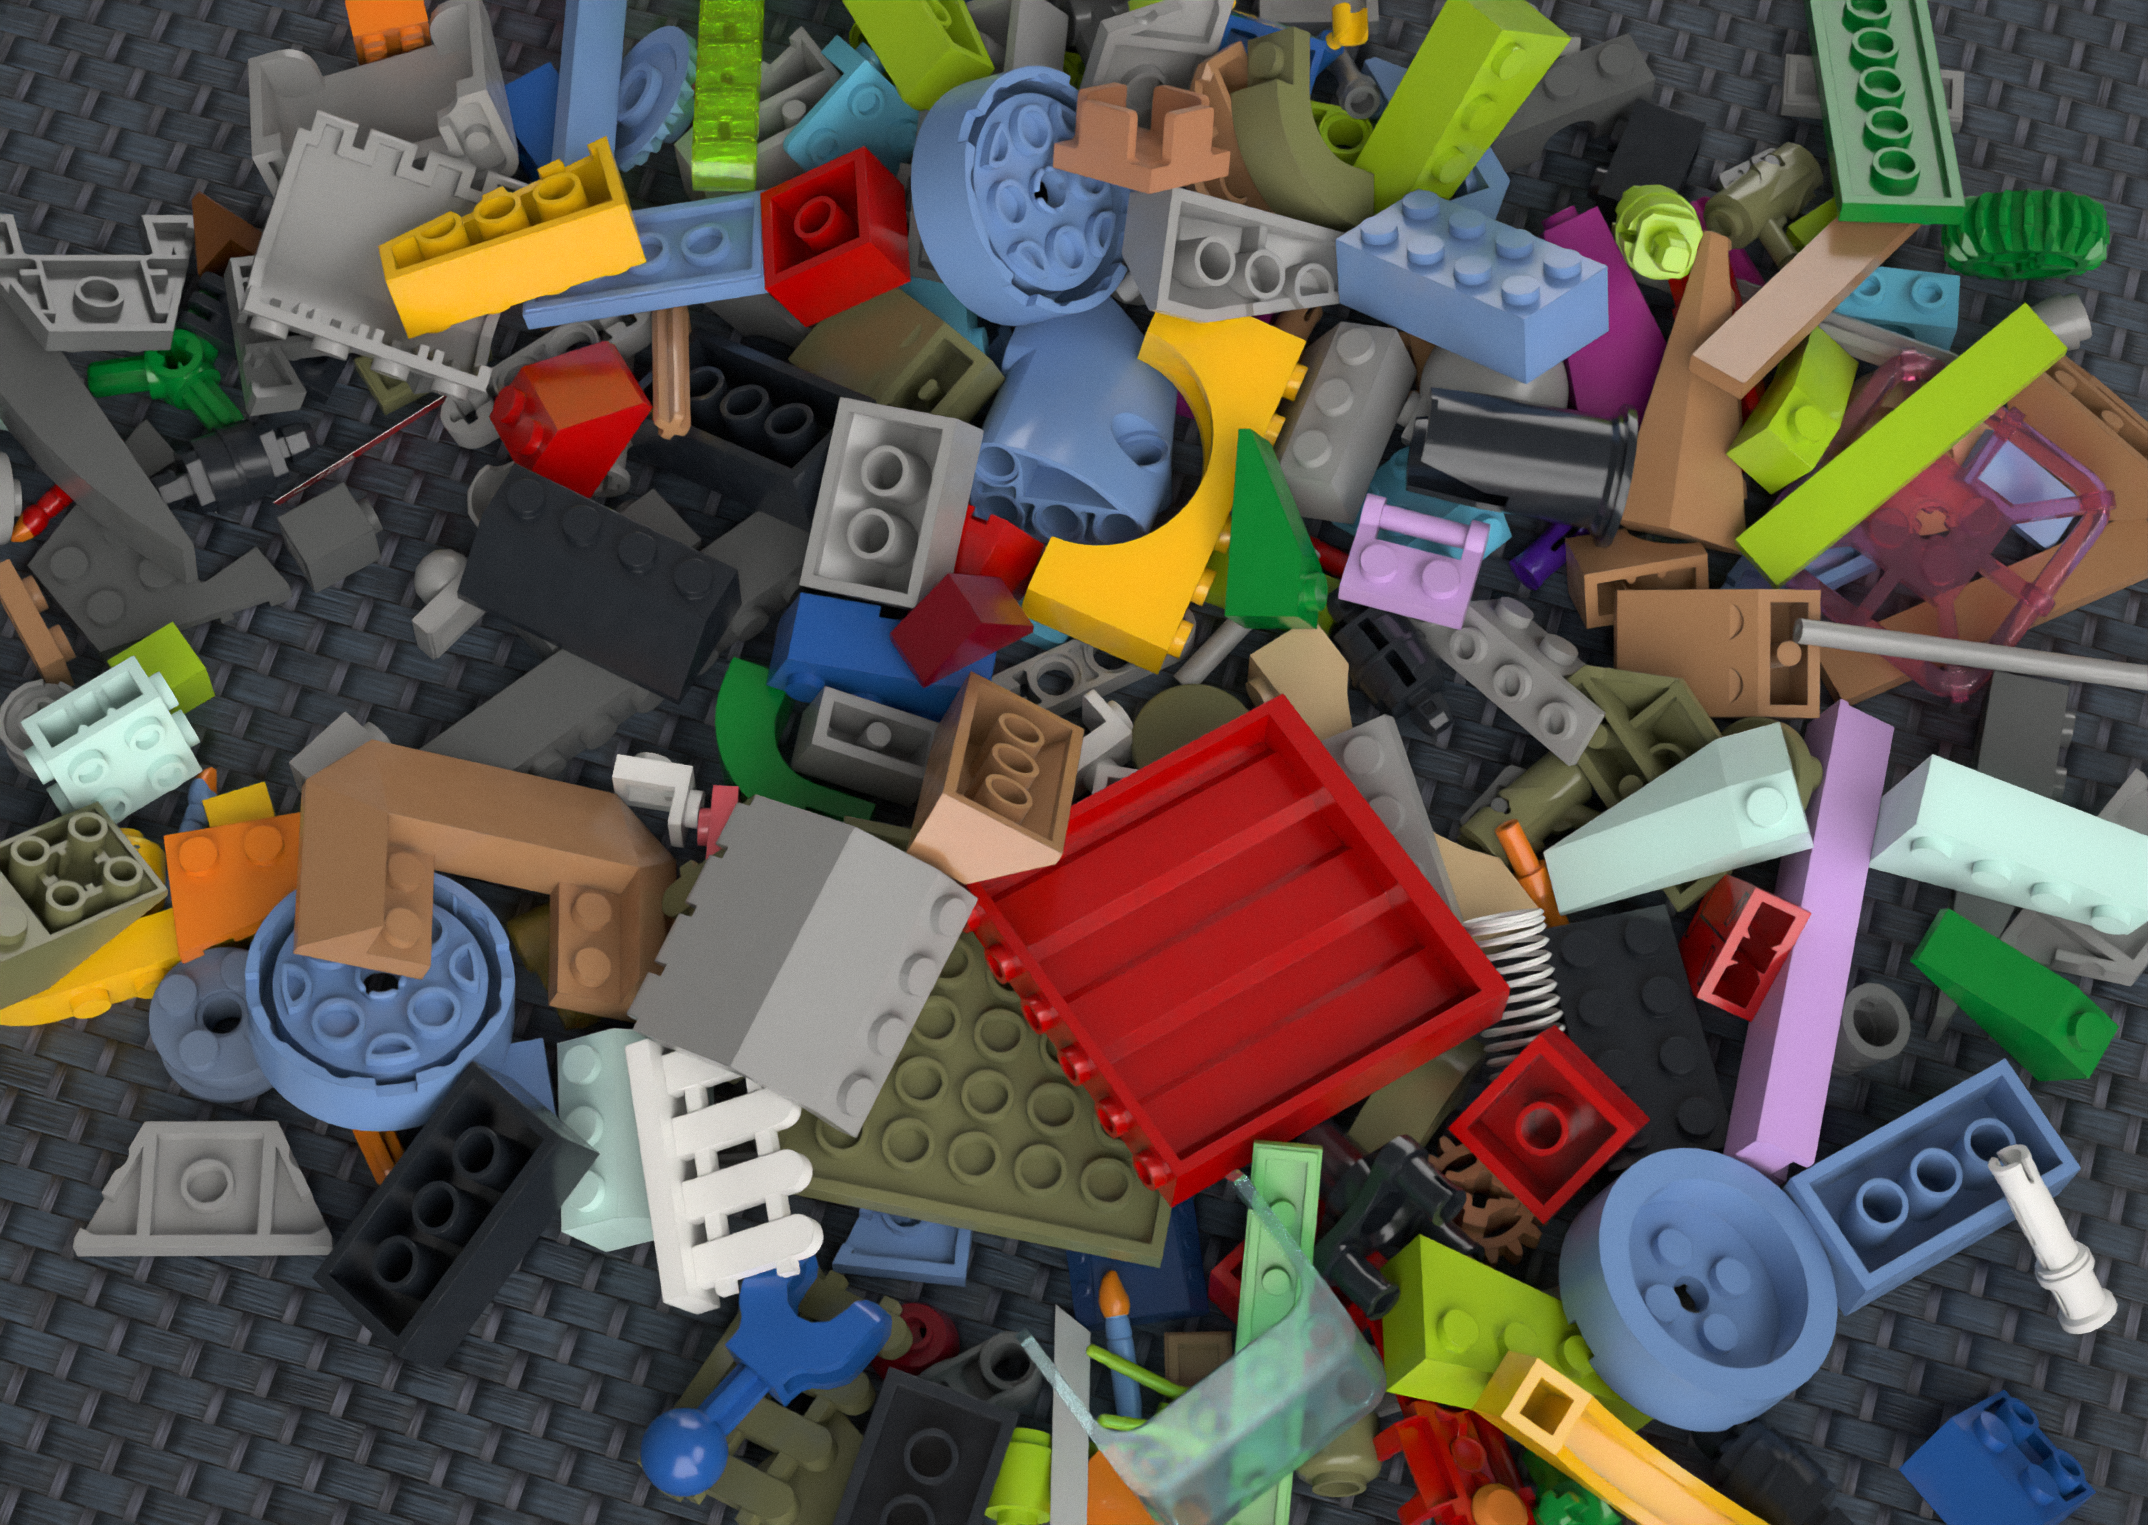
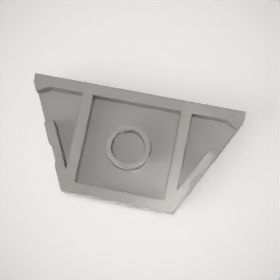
M1164 0L1101 20L1079 91L1084 88L1113 82L1126 85V108L1137 112V127L1150 130L1154 88L1161 85H1169L1185 90L1190 89L1197 65L1218 52L1235 0Z
M2136 768L2097 817L2148 836V779L2145 774ZM2023 908L1999 938L2048 969L2126 986H2132L2148 966V921L2129 935H2115L2101 932L2087 924Z
M145 1121L128 1148L129 1156L122 1167L114 1171L103 1189L102 1195L104 1200L85 1230L79 1229L73 1243V1249L78 1257L329 1255L336 1246L278 1121Z

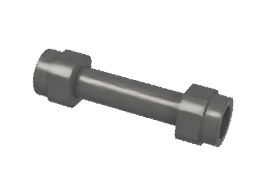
M1326 27L1320 30L1315 37H1317L1324 30L1332 31V27ZM1344 46L1343 54L1331 63L1326 70L1333 73L1339 84L1335 94L1342 110H1345L1355 119H1366L1375 114L1380 106V90L1374 79L1360 73L1353 59L1357 53L1356 46Z

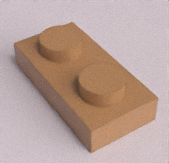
M10 559L1 562L0 602L45 683L59 684L61 681L69 686L75 685L66 662L76 658L60 625L57 624L48 629L39 614L49 609L35 579L32 575L20 579Z

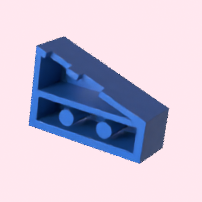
M800 593L779 620L766 685L783 690L789 697L811 703L824 686L940 723L970 671L990 681L992 680L996 652L922 688L890 641V633L901 620L879 617L880 605Z

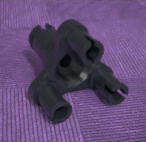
M1328 1118L1288 1141L1289 1143L1322 1145L1323 1147L1318 1198L1325 1203V1213L1314 1243L1312 1273L1327 1287L1337 1286L1365 1313V1316L1370 1321H1376L1388 1314L1396 1305L1401 1291L1398 1289L1399 1287L1394 1282L1388 1280L1366 1259L1367 1256L1392 1245L1409 1244L1421 1234L1465 1256L1471 1255L1476 1261L1482 1262L1485 1248L1477 1241L1475 1242L1452 1221L1466 1202L1467 1195L1465 1191L1453 1184L1428 1161L1429 1154L1427 1150L1412 1136L1407 1134L1398 1136L1372 1153H1369L1333 1119Z

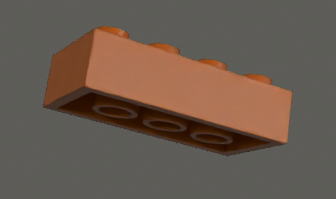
M345 0L359 66L432 45L429 22L423 0Z

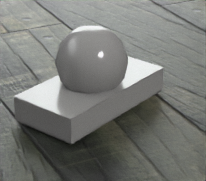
M452 549L434 550L424 556L416 568L413 581L416 593L426 604L411 620L417 646L433 660L438 659L485 613V611L458 599L457 591L467 558Z

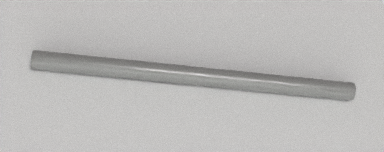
M1798 618L1793 627V641L1797 644L2148 691V665Z

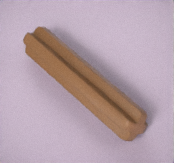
M683 306L651 311L653 423L658 427V434L662 438L669 440L674 435H686L691 427L688 313L683 309Z

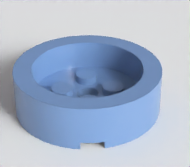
M1025 66L963 83L952 88L933 105L926 115L913 151L911 166L912 203L919 235L930 262L949 291L964 306L978 316L1000 325L1023 326L1090 310L1100 305L1117 289L1128 270L1122 264L1123 256L1121 253L1130 192H1136V190L1053 168L1054 143L1071 140L1075 135L1078 91L1069 84L1071 76L1050 67ZM1041 181L1047 189V203L1042 197L1035 198L1034 196L1035 192L1040 191Z
M434 872L431 967L422 980L388 973L399 981L397 990L392 988L385 992L371 991L369 994L366 992L363 981L371 974L386 972L293 954L296 890L287 895L272 909L257 930L249 949L245 968L247 1021L251 1048L260 1069L271 1085L286 1100L312 1117L329 1124L361 1131H397L418 1127L427 1123L472 1061L495 1071H499L511 1044L515 1018V973L510 953V943L503 927L488 906L475 894L457 882Z
M1676 1148L1653 1153L1630 1166L1592 1198L1573 1219L1566 1233L1559 1260V1286L1568 1324L1577 1322L1583 1338L1594 1354V1357L1588 1362L1602 1380L1623 1400L1653 1419L1670 1426L1691 1431L1717 1432L1728 1430L1733 1425L1759 1417L1808 1381L1818 1371L1827 1357L1836 1331L1837 1294L1826 1252L1810 1222L1789 1196L1766 1176L1739 1160L1714 1151L1698 1148ZM1683 1284L1688 1285L1686 1292L1693 1299L1695 1309L1700 1312L1692 1313L1681 1307L1680 1300L1674 1292V1287H1680Z

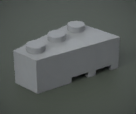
M802 26L789 37L791 46L771 64L763 61L751 72L753 81L732 100L725 96L674 143L684 191L692 201L768 190L806 172L784 151V139L841 78V75L821 53L820 48Z

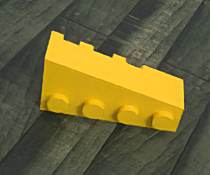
M607 136L588 144L587 148L590 155L565 167L564 163L557 159L538 168L537 171L540 179L515 192H508L504 186H501L482 195V200L475 206L473 212L463 217L449 211L378 246L385 281L408 339L426 333H439L454 324L485 314L501 313L513 305L544 295L560 294L571 286L602 276L618 275L630 267L646 263L629 199Z

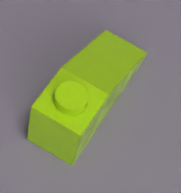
M1817 326L1791 351L1725 454L1771 495L1812 471L1841 426L1859 362Z

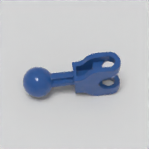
M815 1254L799 1261L800 1274L784 1278L777 1275V1269L774 1268L744 1278L739 1296L742 1316L740 1326L732 1338L725 1344L737 1366L697 1409L675 1408L662 1413L651 1422L642 1437L640 1445V1460L647 1478L659 1490L680 1497L694 1496L711 1488L719 1480L727 1465L728 1443L726 1437L767 1393L771 1394L786 1407L800 1392L809 1389L828 1390L850 1384L888 1341L892 1329L891 1315L874 1302L860 1300L854 1302L830 1321L811 1323L799 1317L798 1306L817 1278L818 1263Z

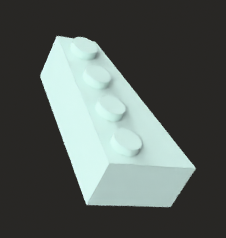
M1934 754L1928 757L1881 798L1869 868L2087 924L2108 934L2129 935L2148 921V836Z

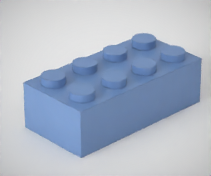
M1421 189L1410 192L1401 200L1373 217L1365 219L1360 225L1335 239L1340 304L1524 384H1528L1609 331L1608 267L1606 265L1584 257L1575 250L1565 249L1533 236L1526 230L1516 229L1489 218L1480 211L1467 209L1438 197L1434 192Z
M2006 1058L1793 1176L1782 1189L1802 1211L1821 1241L1832 1269L1836 1286L1837 1305L1845 1317L2016 1219L2004 1192L1988 1167L1991 1157L1998 1158L2001 1166H2004L1997 1155L1999 1150L2015 1144L2027 1146L2052 1198L2056 1197L2080 1171L2081 1167Z

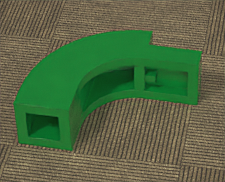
M733 657L718 694L715 713L718 755L725 785L739 786L741 803L757 794L840 822H844L845 816L877 822L876 804L807 781L786 764L778 747L795 706V699L789 697L783 690L766 685L769 668Z

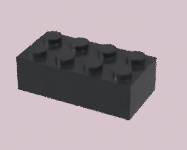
M697 326L689 334L690 430L684 436L674 435L670 440L662 438L658 434V427L653 423L652 408L631 438L638 458L810 533L840 397L877 404L876 400ZM651 370L638 384L653 406V377Z
M1663 904L1551 927L1539 932L1538 935H1543L1550 940L1544 947L1536 950H1546L1552 953L1549 960L1541 964H1548L1555 968L1550 976L1543 979H1552L1558 983L1552 991L1547 993L1560 997L1557 1004L1549 1008H1557L1563 1012L1561 1017L1553 1022L1566 1026L1563 1033L1651 1119L1594 1177L1598 1193L1630 1166L1656 1152L1676 1148H1698L1723 1154L1730 1118L1666 905ZM1532 956V959H1535V958H1538V957H1541V956ZM1539 985V988L1545 987L1547 985Z
M472 1061L312 1278L396 1356L440 1371L600 1153L513 1078Z
M889 1367L833 1525H981L1020 1413Z

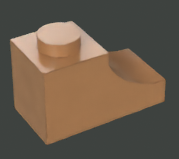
M1626 528L1618 529L1612 544L1606 549L1596 547L1591 534L1565 538L1568 594L1586 629L1614 625V591L1709 589L1708 554L1701 542L1685 544L1651 542L1630 535Z

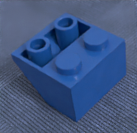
M2005 1389L1951 1417L1898 1469L1947 1525H2058L2096 1493L2085 1480V1472L2079 1462L2066 1451L2057 1449L2040 1430L2039 1422L2034 1412L2021 1400L2011 1397Z

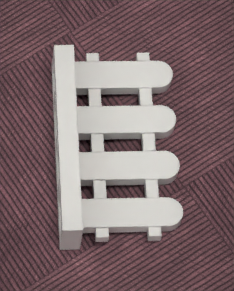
M648 1038L624 1046L663 1302L698 1315L720 1308L719 1296L728 1297L739 1293L737 1280L774 1268L777 1269V1275L784 1278L800 1274L799 1261L817 1253L823 1242V1230L820 1224L812 1218L802 1214L791 1215L788 1196L801 1192L808 1186L812 1178V1165L806 1156L790 1149L780 1150L777 1132L793 1126L800 1117L802 1107L747 1078L748 1094L710 1106L707 1088L742 1076L674 1051ZM754 1139L756 1140L758 1158L720 1170L717 1151ZM766 1203L768 1223L730 1235L727 1215Z

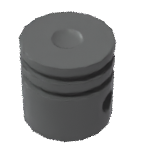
M1865 983L1846 992L1832 1064V1076H1850L1898 1055L1906 1046L1911 1031L1909 1013L1903 1001L1893 990L1881 984Z

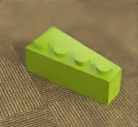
M842 0L896 85L897 93L901 99L917 111H924L925 109L930 111L933 105L952 88L963 83L988 77L995 70L964 0Z
M1447 0L1353 165L1356 168L1374 174V215L1417 189L1434 192L1438 197L1449 201L1572 38L1525 0Z
M1421 1234L1380 1268V1272L1388 1280L1394 1282L1401 1291L1396 1305L1388 1314L1382 1317L1386 1392L1472 1410L1507 1352L1512 1351L1538 1357L1591 1394L1634 1433L1653 1419L1623 1400L1596 1373L1588 1362L1594 1357V1354L1583 1338L1577 1322L1568 1324L1562 1301Z

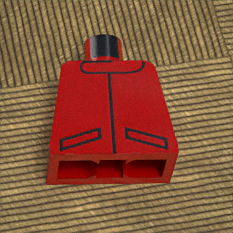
M1726 874L1698 901L1695 907V914L1678 944L1693 994L1701 1000L1752 1022L1812 913L1753 884Z

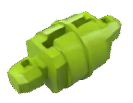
M1634 185L1623 192L1622 199L1615 209L1618 215L1616 223L1612 222V234L1625 262L1640 275L1653 280L1682 279L1691 273L1698 245L1703 236V231L1693 206L1675 190L1662 185H1644L1642 187Z

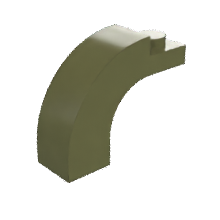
M1293 26L1248 40L1247 88L1231 93V109L1241 156L1262 198L1275 214L1344 233L1360 225L1365 219L1373 217L1374 174L1351 166L1336 157L1323 141L1315 124L1310 102V32Z
M1469 1038L1372 1093L1348 1134L1369 1153L1404 1134L1412 1136L1425 1148L1444 1119L1464 1100L1489 1053L1483 1050L1485 1045L1473 1038Z

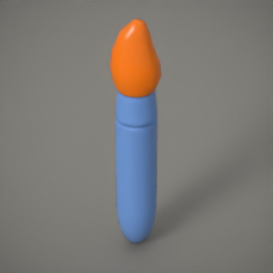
M1109 1270L1102 1278L1098 1291L1100 1311L1104 1318H1106L1107 1349L1109 1352L1137 1364L1134 1341L1131 1337L1133 1335L1130 1320L1127 1317L1131 1306L1129 1297L1117 1272ZM1110 1368L1117 1416L1143 1419L1139 1382ZM1125 1432L1130 1437H1135L1136 1435H1138L1136 1433Z

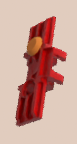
M1366 1318L1384 1364L1383 1319L1370 1321ZM1395 1394L1404 1420L1394 1423L1373 1438L1377 1459L1381 1462L1403 1451L1417 1486V1490L1410 1501L1397 1510L1401 1525H1420L1432 1517L1436 1525H1537L1531 1509L1536 1506L1535 1495L1531 1486L1524 1487L1501 1429L1470 1409L1451 1405L1446 1409L1439 1406L1436 1402Z

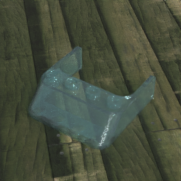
M1234 1169L1225 1178L1300 1277L1301 1292L1297 1304L1286 1316L1144 1424L1130 1431H1114L1103 1427L1094 1419L1029 1330L1025 1328L1015 1335L1022 1347L1156 1525H1224L1372 1412L1382 1401L1387 1388L1386 1373L1381 1362L1347 1310L1247 1176L1238 1169Z

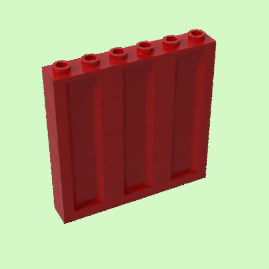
M1283 693L1072 805L1063 854L1057 864L966 885L953 879L978 898L962 931L967 934L970 932L975 934L985 948L984 956L994 977L1002 984L1010 983L1021 998V1009L1030 1027L1038 1035L1046 1033L1058 1050V1061L1065 1076L1074 1086H1080L1081 1084L1084 1086L1095 1102V1112L1103 1129L1114 1139L1120 1136L1133 1154V1166L1141 1182L1150 1191L1158 1189L1171 1208L1251 1163L1254 1139L1288 1142L1502 1020L1511 990L1507 982Z

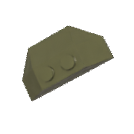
M1584 665L1567 679L1570 684L1606 713L1577 763L1608 809L1715 739L1723 737L1683 678ZM1732 870L1663 888V891L1677 912H1683L1711 890L1726 874L1731 875Z

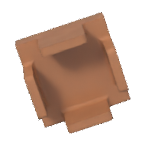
M1113 82L1081 89L1077 97L1075 135L1071 140L1054 143L1053 168L1147 194L1229 175L1230 151L1212 147L1214 109L1209 107L1208 96L1169 85H1161L1154 88L1150 130L1137 127V112L1126 108V85Z

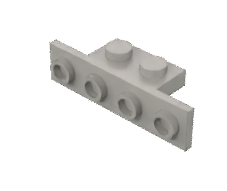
M1510 597L1492 600H1470L1462 630L1408 617L1416 629L1423 631L1426 635L1425 640L1441 659L1568 766L1576 765L1606 713L1567 681L1570 676L1586 665L1577 657L1578 650L1572 643L1558 635L1547 633L1532 620L1534 614L1526 605Z

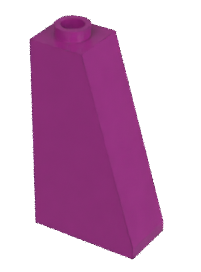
M1573 205L1543 220L1541 224L1545 231L1538 238L1565 249L1575 250L1580 255L1608 267L1609 331L1563 360L1569 385L1567 409L1609 417L1617 412L1624 403L1634 405L1638 415L1639 433L1667 343L1598 206L1578 214Z

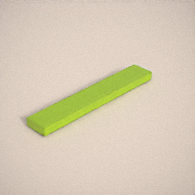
M2024 303L1735 539L1734 545L1773 589H1780L2065 356L2068 348L2037 314Z

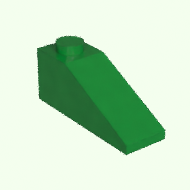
M1239 429L1224 616L1245 629H1317L1318 611L1324 610L1328 596L1327 580L1324 573L1321 572L1322 566L1272 444L1252 429Z
M1949 908L1939 910L1910 959L1921 972L2039 1082L2089 1079L2119 1028L2076 985Z

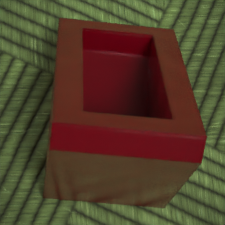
M948 573L890 633V641L921 687L925 688L1033 633L1034 626L1000 577Z

